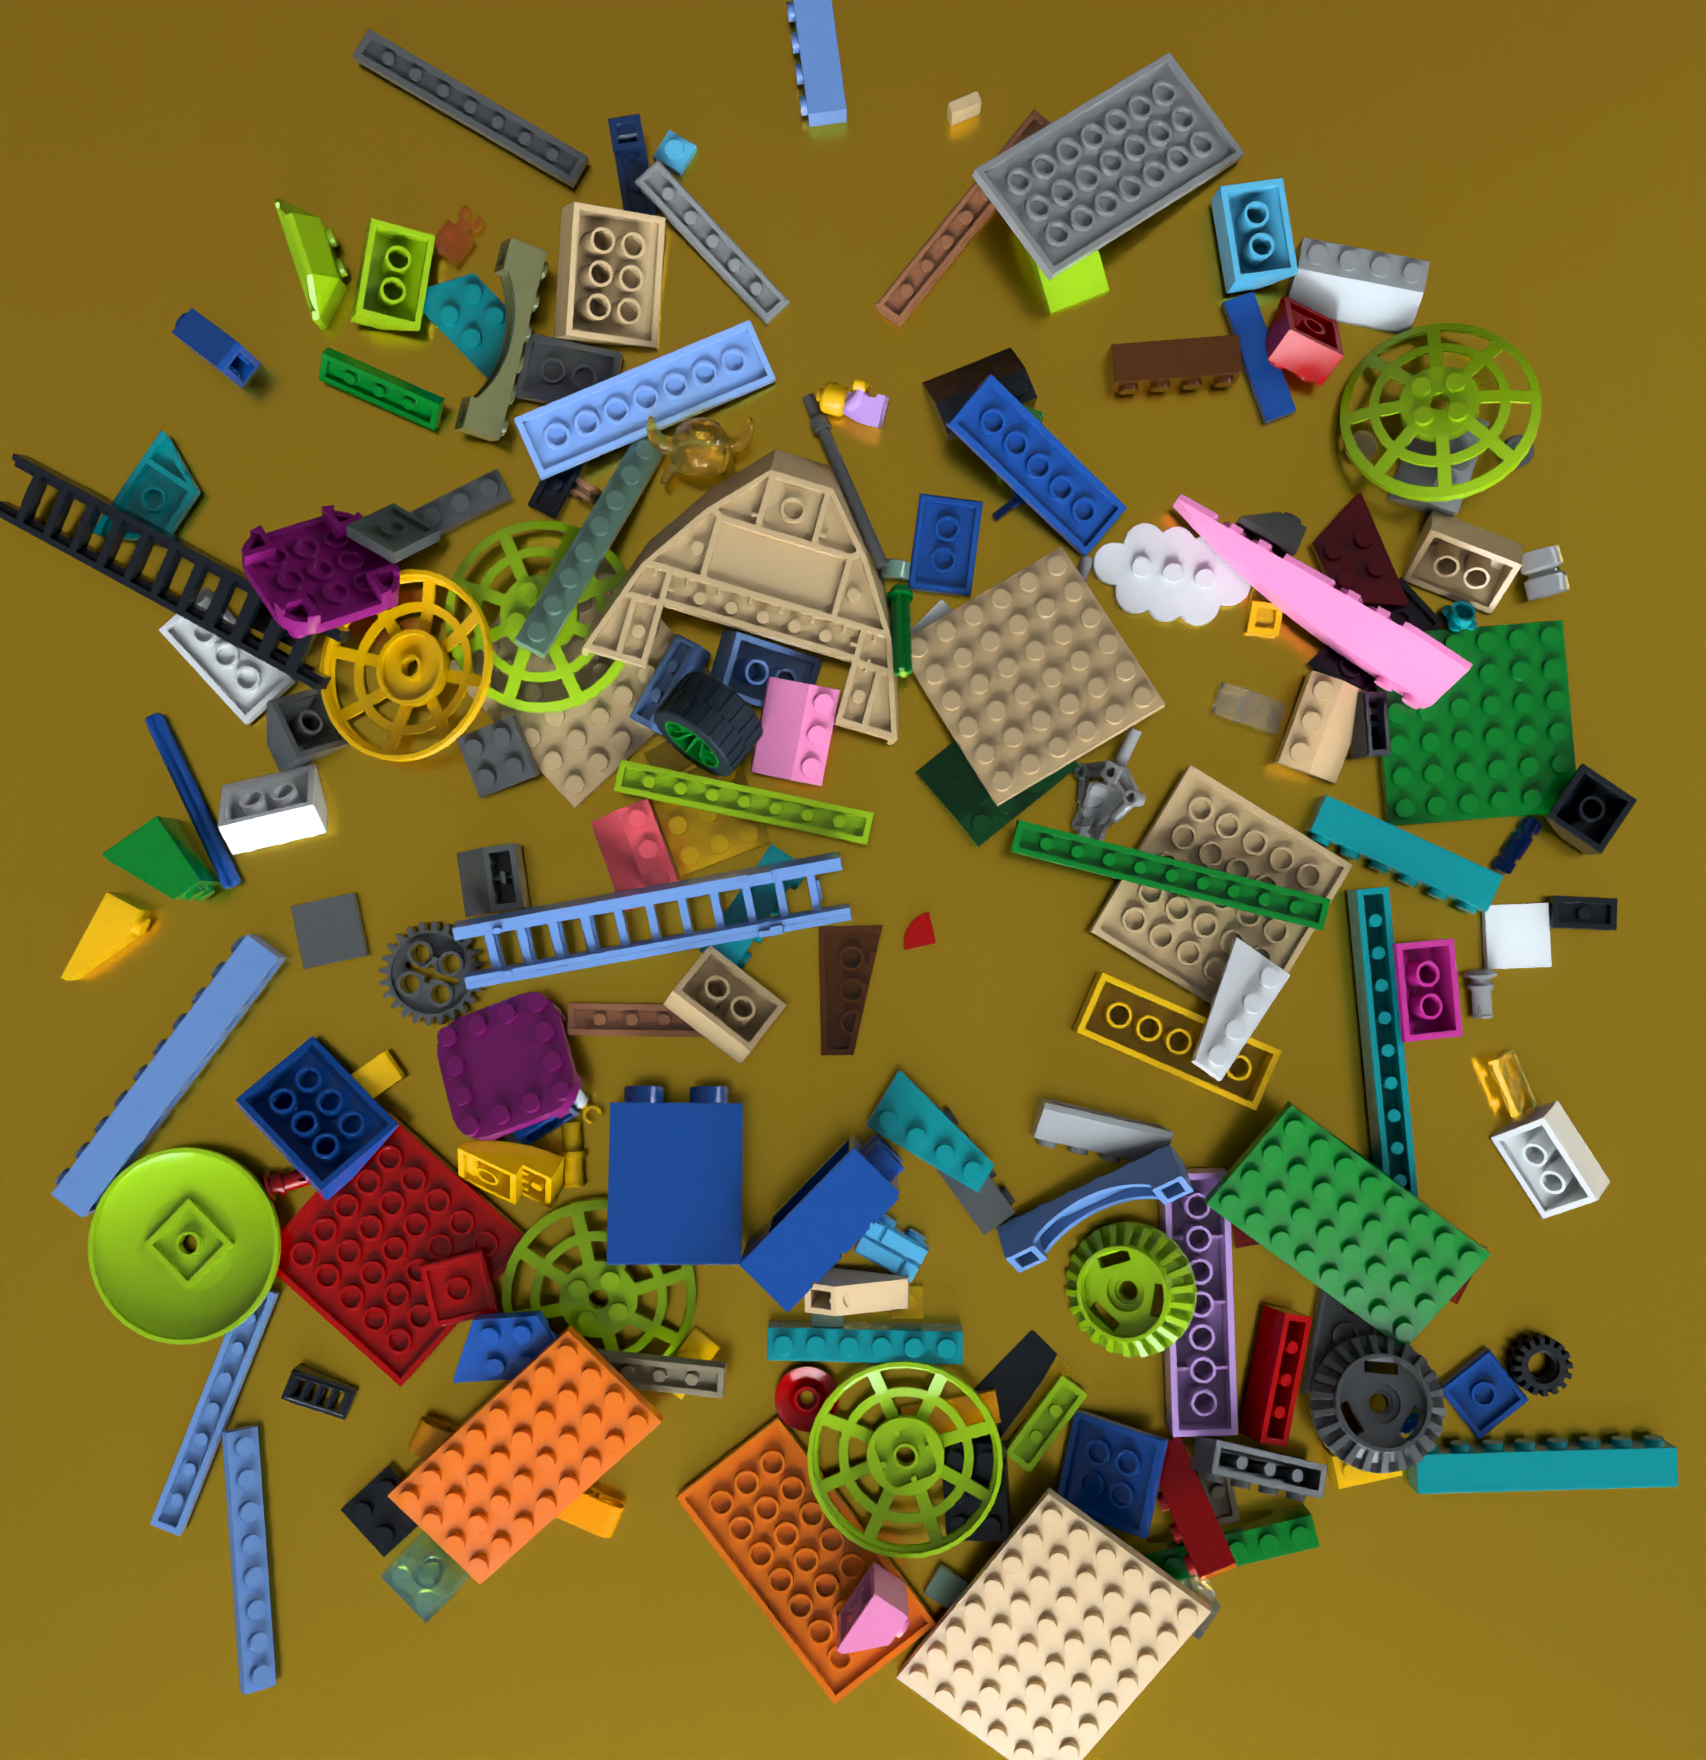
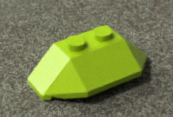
M280 198L274 199L273 201L312 319L321 330L327 329L348 289L344 277L349 276L342 257L337 258L334 247L339 246L332 227L327 228L319 217Z

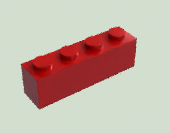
M1264 1304L1239 1433L1259 1443L1287 1447L1313 1317L1289 1308Z
M1177 1437L1168 1441L1157 1500L1162 1512L1168 1510L1174 1523L1170 1524L1169 1528L1176 1544L1182 1542L1188 1555L1182 1558L1190 1577L1196 1574L1199 1582H1202L1236 1568V1561L1196 1471L1190 1470L1191 1459L1181 1437Z

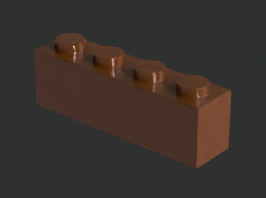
M1239 335L1111 344L1107 353L1110 391H1119V394L1122 395L1134 394L1138 392V389L1151 388L1152 392H1163L1169 390L1171 386H1182L1185 390H1192L1202 387V384L1214 383L1215 387H1227L1233 385L1242 374Z

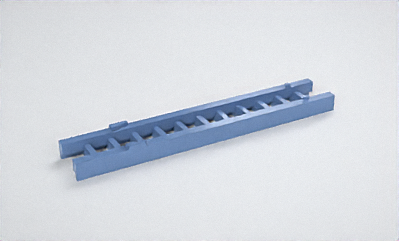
M839 851L456 921L452 931L455 940L483 935L485 938L492 968L467 972L464 976V981L468 990L749 938L783 934V932L852 920L849 903L821 908L820 901L823 900L819 878H816L815 875L842 870ZM807 877L813 910L789 914L783 881ZM774 883L781 916L758 920L751 887ZM742 888L748 922L726 925L719 892ZM710 894L716 927L694 931L687 898ZM678 900L684 933L662 937L655 904ZM645 906L652 939L631 943L624 910ZM614 912L621 945L601 948L594 915ZM580 918L587 951L569 954L562 921ZM548 924L555 957L538 960L530 927ZM516 930L523 962L506 965L499 934L505 931Z

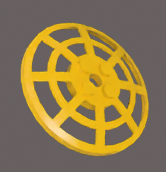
M400 570V584L423 582L422 602L404 603L376 614L378 619L365 633L358 650L340 646L341 643L326 636L322 648L319 671L331 677L327 689H321L323 704L329 719L338 733L350 745L365 754L382 760L397 762L419 760L449 746L464 733L475 719L485 700L491 682L493 644L483 611L462 586L443 575L427 570ZM436 585L454 592L469 605L472 612L462 623L449 611L435 605ZM421 612L419 629L401 630L396 621L397 618L410 613ZM434 615L445 620L454 630L442 642L431 634ZM350 623L345 624V625H342V626H344L345 628L348 629ZM478 624L484 644L482 675L472 673L473 657L468 638L469 633ZM385 628L391 638L385 643L379 655L369 653L376 637ZM459 643H461L464 656L463 672L450 670L448 653ZM337 659L354 663V686L358 698L356 702L342 709L336 690L335 668ZM416 660L418 669L414 675L409 676L408 667L411 662ZM365 666L376 668L379 688L370 694L367 693ZM446 683L460 685L453 700L443 710L438 695L442 692ZM468 686L478 688L476 697L467 714L456 728L451 731L447 719L461 704ZM386 698L400 704L394 722L383 717L374 706ZM427 705L432 719L420 724L407 725L412 708ZM365 712L375 724L390 731L383 748L375 747L364 740L347 720ZM436 727L440 738L439 742L421 751L395 752L403 734H420Z

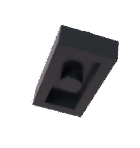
M1549 896L1550 928L1616 931L1618 898Z

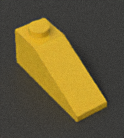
M106 892L61 978L65 981L81 979L136 940L138 936L143 935L150 924L148 917L152 910L120 893Z

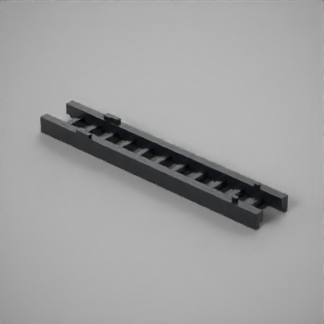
M13 454L14 466L32 475L33 478L30 485H28L20 508L10 502L0 501V518L315 690L327 689L331 677L305 664L317 634L297 638L290 655L277 648L285 629L275 621L273 616L262 640L250 634L263 601L244 572L32 457ZM47 485H50L60 492L49 519L45 522L36 517L35 514ZM76 499L87 506L73 537L63 532L62 528L72 503ZM102 513L114 521L100 552L88 544ZM129 528L141 536L128 566L115 560ZM157 543L168 549L156 580L153 581L142 575V572L154 544ZM183 557L195 565L182 595H179L170 590L169 586ZM208 572L221 579L206 610L195 604L205 578ZM236 587L247 592L248 595L234 625L223 619V616ZM340 626L322 633L339 643H347L352 631L344 626Z

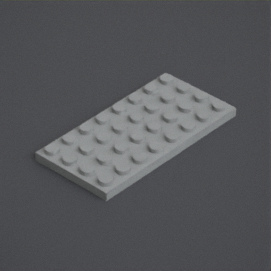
M1169 52L974 170L972 177L1048 280H1051L1240 161L1245 153Z

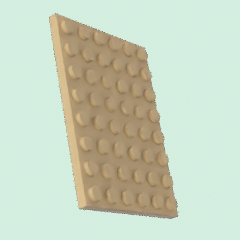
M1048 1488L900 1667L896 1678L1008 1760H1083L1211 1613V1604L1051 1488Z

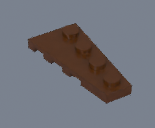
M883 925L818 927L821 1056L854 1054Z

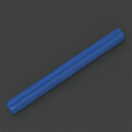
M160 713L145 718V723L224 889H231L239 885L241 879L164 716Z

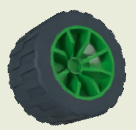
M701 672L687 673L654 712V721L664 738L686 759L693 762L699 768L717 776L731 775L763 735L762 724L751 707L727 685Z

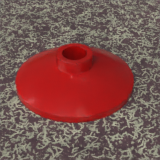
M801 1366L790 1370L781 1378L776 1388L775 1407L778 1415L789 1427L798 1431L810 1432L823 1403L837 1387L835 1381L827 1372L813 1366ZM804 1391H810L813 1394V1398L810 1401H805L802 1399L801 1394ZM839 1399L835 1402L829 1413L836 1414Z

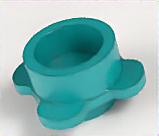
M1456 601L1452 606L1445 605L1441 610V613L1447 618L1448 628L1453 632H1459L1460 629L1473 631L1478 625L1477 621L1474 620L1476 618V610L1466 601Z

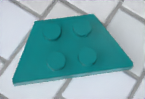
M475 273L427 287L423 313L488 378L495 366L503 342L506 322L505 304Z
M161 430L113 502L174 534L200 496L201 491L172 439ZM103 515L93 533L107 538L114 520ZM128 528L123 540L138 542L141 535Z

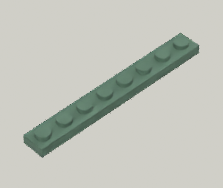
M648 436L631 443L515 638L516 645L545 659L667 451L666 445Z

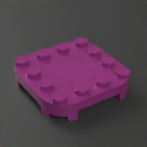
M334 505L321 507L322 516L268 533L264 531L261 525L250 530V537L243 544V548H241L242 567L245 575L275 621L282 628L288 630L291 637L303 638L306 635L322 633L381 613L398 604L400 570L397 563L391 564L385 558L347 537V525L363 518L359 512L352 515L347 512L334 511Z
M529 992L516 995L459 1017L448 1026L439 1030L437 1034L438 1062L452 1118L457 1128L464 1135L478 1141H500L499 1137L551 1117L556 1116L561 1119L570 1113L569 1108L576 1101L579 1090H583L582 1077L577 1075L562 1021L565 1017L561 1009L543 994Z

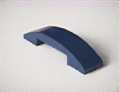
M640 114L609 118L608 123L616 160L623 209L657 216L655 205L635 185V180L649 168Z

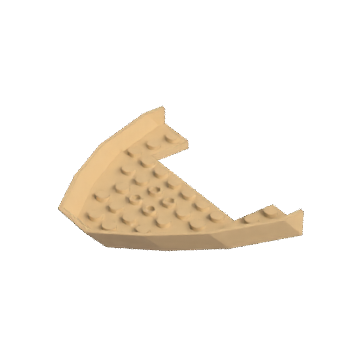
M777 449L712 487L647 543L592 621L582 646V655L588 657L590 652L646 669L663 607L849 662L850 666L834 725L885 739V744L890 746L898 738L900 710L898 676L893 673L891 603L888 601L884 580L880 577L881 571L874 564L833 468Z

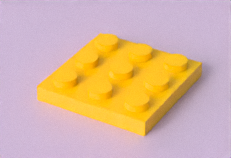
M741 763L729 776H717L699 767L684 772L749 786ZM652 800L681 877L771 843L764 823Z

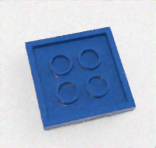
M1080 1409L1076 1410L1057 1493L1093 1520L1144 1539L1149 1536L1169 1440Z

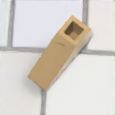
M831 1268L817 1283L813 1281V1287L804 1296L805 1312L843 1316L907 1309L909 1307V1277Z

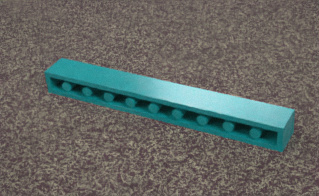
M1389 887L1347 890L1372 1161L1375 1166L1418 1197L1404 1042L1401 1040L1393 955L1394 935Z

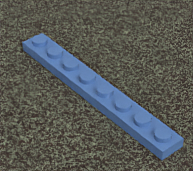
M270 1289L257 1310L245 1322L225 1334L150 1525L178 1536L184 1533L222 1438V1431L226 1428L280 1293L279 1291Z
M253 1424L222 1431L240 1692L244 1695L276 1686L258 1426Z

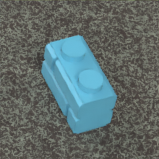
M884 1214L875 1224L870 1223V1229L856 1242L854 1252L896 1275L908 1276L909 1282H912L929 1251V1244L924 1242L926 1237L911 1228H909L908 1232L896 1227L898 1221Z

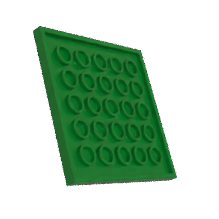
M1563 620L1476 627L1473 631L1468 629H1460L1459 632H1453L1450 629L1423 631L1473 665L1432 706L1425 709L1420 707L1419 709H1414L1402 701V695L1393 689L1391 692L1386 691L1375 683L1373 691H1386L1391 750L1390 756L1379 757L1385 822L1393 826L1548 814L1576 772Z

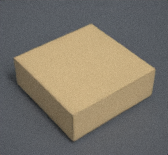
M973 91L949 101L947 118L951 126L980 114L982 100L978 91Z

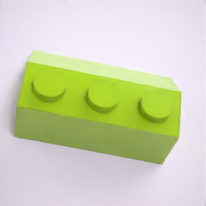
M374 218L370 219L365 229L350 322L381 330L420 331L435 235Z

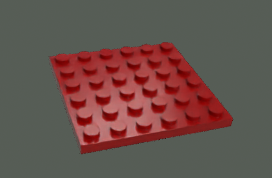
M387 1112L397 1122L399 1127L353 1179L327 1201L316 1191L281 1230V1256L276 1275L394 1382L402 1387L458 1324L433 1328L419 1265L484 1248L493 1285L506 1270L507 1263L516 1244L525 1233L470 1183L460 1178L458 1172L391 1112Z

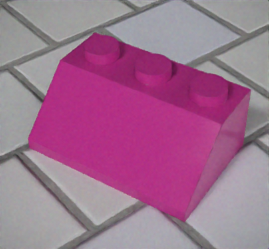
M1431 939L1393 944L1402 1042L1463 1036L1454 939Z

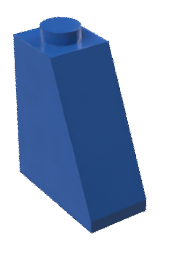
M192 307L176 321L175 329L172 333L240 388L246 384L261 365L240 343Z

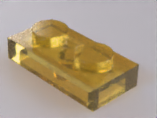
M1514 1050L1503 1051L1488 1062L1491 1076L1498 1084L1503 1096L1504 1107L1510 1112L1513 1122L1527 1118L1538 1109V1106Z

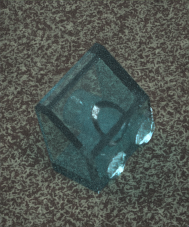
M422 1531L386 1567L380 1577L427 1623L451 1599L470 1575L430 1536Z

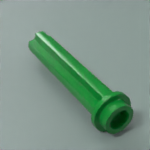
M897 584L888 592V601L891 603L893 673L896 676L906 678L913 672L910 602L913 600V592L907 585Z

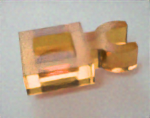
M466 205L460 209L456 224L449 220L445 222L435 236L433 251L456 268L475 244L470 234L478 232L484 225V220L480 215L474 222L469 223L466 221L471 213V210Z

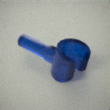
M1012 488L1011 492L1014 499L1009 500L992 514L996 520L1012 508L1026 504Z

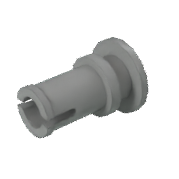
M1475 969L1464 972V977L1471 978V983H1468V989L1471 990L1472 1018L1479 1019V1016H1481V1019H1488L1493 1017L1491 990L1495 987L1494 983L1491 982V978L1497 976V972L1494 970Z

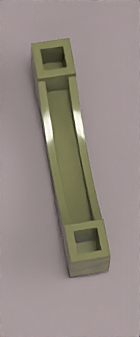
M514 238L501 242L494 274L500 276L505 296L506 322L503 342L495 366L483 386L474 396L462 398L454 430L490 442L500 440V436L505 435L509 419L506 417L508 405H512L516 396V387L513 386L516 374L521 372L524 364V356L521 355L523 345L529 341L532 333V325L529 324L531 314L536 311L540 301V293H537L539 282L543 281L548 269V262L545 261L547 251Z

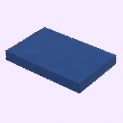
M920 493L908 580L910 590L971 597L983 501Z

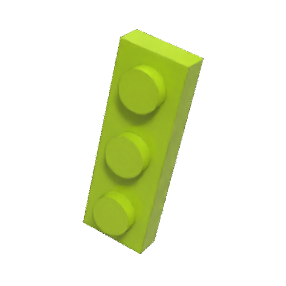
M1060 1373L1007 1444V1456L1030 1473L1088 1395L1087 1392Z

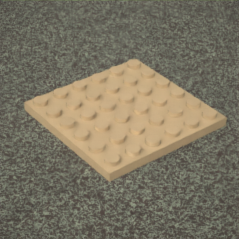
M1062 546L911 635L913 674L996 806L1013 798L1165 707V702Z
M604 558L594 575L600 581L616 575V572ZM614 590L604 593L606 601ZM595 597L578 604L580 623L590 626L597 616ZM500 616L489 626V629L501 624ZM660 618L646 669L626 663L622 672L608 688L581 706L561 712L530 713L509 708L486 695L481 708L494 722L513 715L517 716L537 768L571 805L577 808L618 770L620 759L628 761L657 734L629 716L676 635ZM574 634L572 639L562 647L568 663L573 662L582 654L585 638ZM507 636L493 642V650L497 655L513 666L519 647L512 643ZM479 649L472 653V670L476 674L482 675L484 653L482 649ZM531 653L525 671L547 672L556 670V667L549 653L545 659ZM595 654L585 666L573 673L581 691L589 688L599 680L615 660ZM454 658L450 662V670L461 671ZM493 665L489 686L504 694L509 675ZM704 666L701 673L710 676L711 672ZM562 679L543 683L522 680L516 699L529 702H550L562 700L570 696ZM468 686L467 693L475 699L478 689Z
M1192 765L1186 767L1137 849L1328 898L1331 901L1353 866ZM1123 880L1117 882L1089 929L1091 933L1210 1005L1214 995L1217 993L1224 965L1228 961L1231 952L1230 948L1236 937L1289 973L1315 930Z

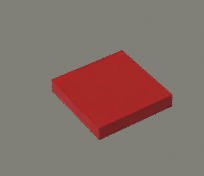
M484 1248L419 1265L434 1329L472 1320L478 1314H493L499 1311Z

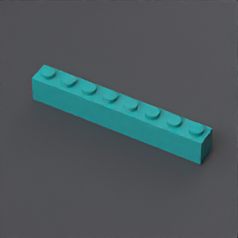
M1645 1435L1644 1440H1632L1628 1436H1612L1611 1441H1600L1596 1437H1580L1579 1442H1567V1439L1553 1437L1548 1438L1547 1442L1535 1443L1534 1440L1526 1438L1515 1439V1443L1503 1444L1502 1441L1495 1439H1486L1482 1441V1444L1473 1445L1464 1440L1451 1441L1450 1445H1438L1435 1442V1447L1423 1457V1460L1408 1467L1409 1486L1417 1494L1678 1487L1677 1447L1659 1435Z

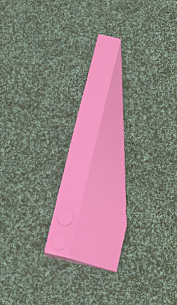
M1180 494L1173 504V507L1210 547L1267 600L1314 637L1376 678L1374 682L1379 687L1390 692L1393 689L1402 695V701L1414 709H1419V707L1425 709L1432 706L1473 665L1407 621L1403 626L1391 621V612L1384 608L1363 605L1364 601L1361 599V595L1345 588L1335 589L1336 583L1333 579L1286 553L1284 558L1275 555L1271 550L1272 545L1262 539L1259 541L1247 539L1244 529L1230 522L1221 524L1217 522L1219 520L1218 514L1185 495Z

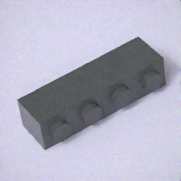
M939 1104L936 1105L955 1125L959 1123L948 1107L942 1110ZM937 1169L983 1235L1016 1213L1011 1206L1016 1201L1005 1186L999 1189L992 1180L997 1175L993 1169L978 1193Z

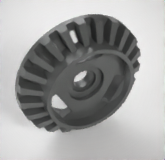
M1377 1335L1349 1339L1329 1351L1314 1372L1309 1390V1408L1315 1430L1332 1454L1347 1465L1358 1470L1371 1473H1391L1405 1470L1423 1460V1457L1435 1447V1442L1442 1433L1443 1417L1446 1416V1408L1443 1405V1397H1445L1443 1388H1440L1437 1380L1439 1377L1435 1370H1432L1427 1364V1359L1423 1355H1419L1407 1343L1400 1347L1395 1343V1338ZM1365 1361L1389 1362L1396 1366V1375L1365 1372ZM1374 1394H1380L1386 1401V1408L1382 1413H1375L1370 1408L1369 1400ZM1345 1401L1362 1430L1357 1435L1352 1432L1342 1414L1341 1403ZM1414 1407L1419 1410L1418 1421L1412 1433L1404 1439L1398 1433Z

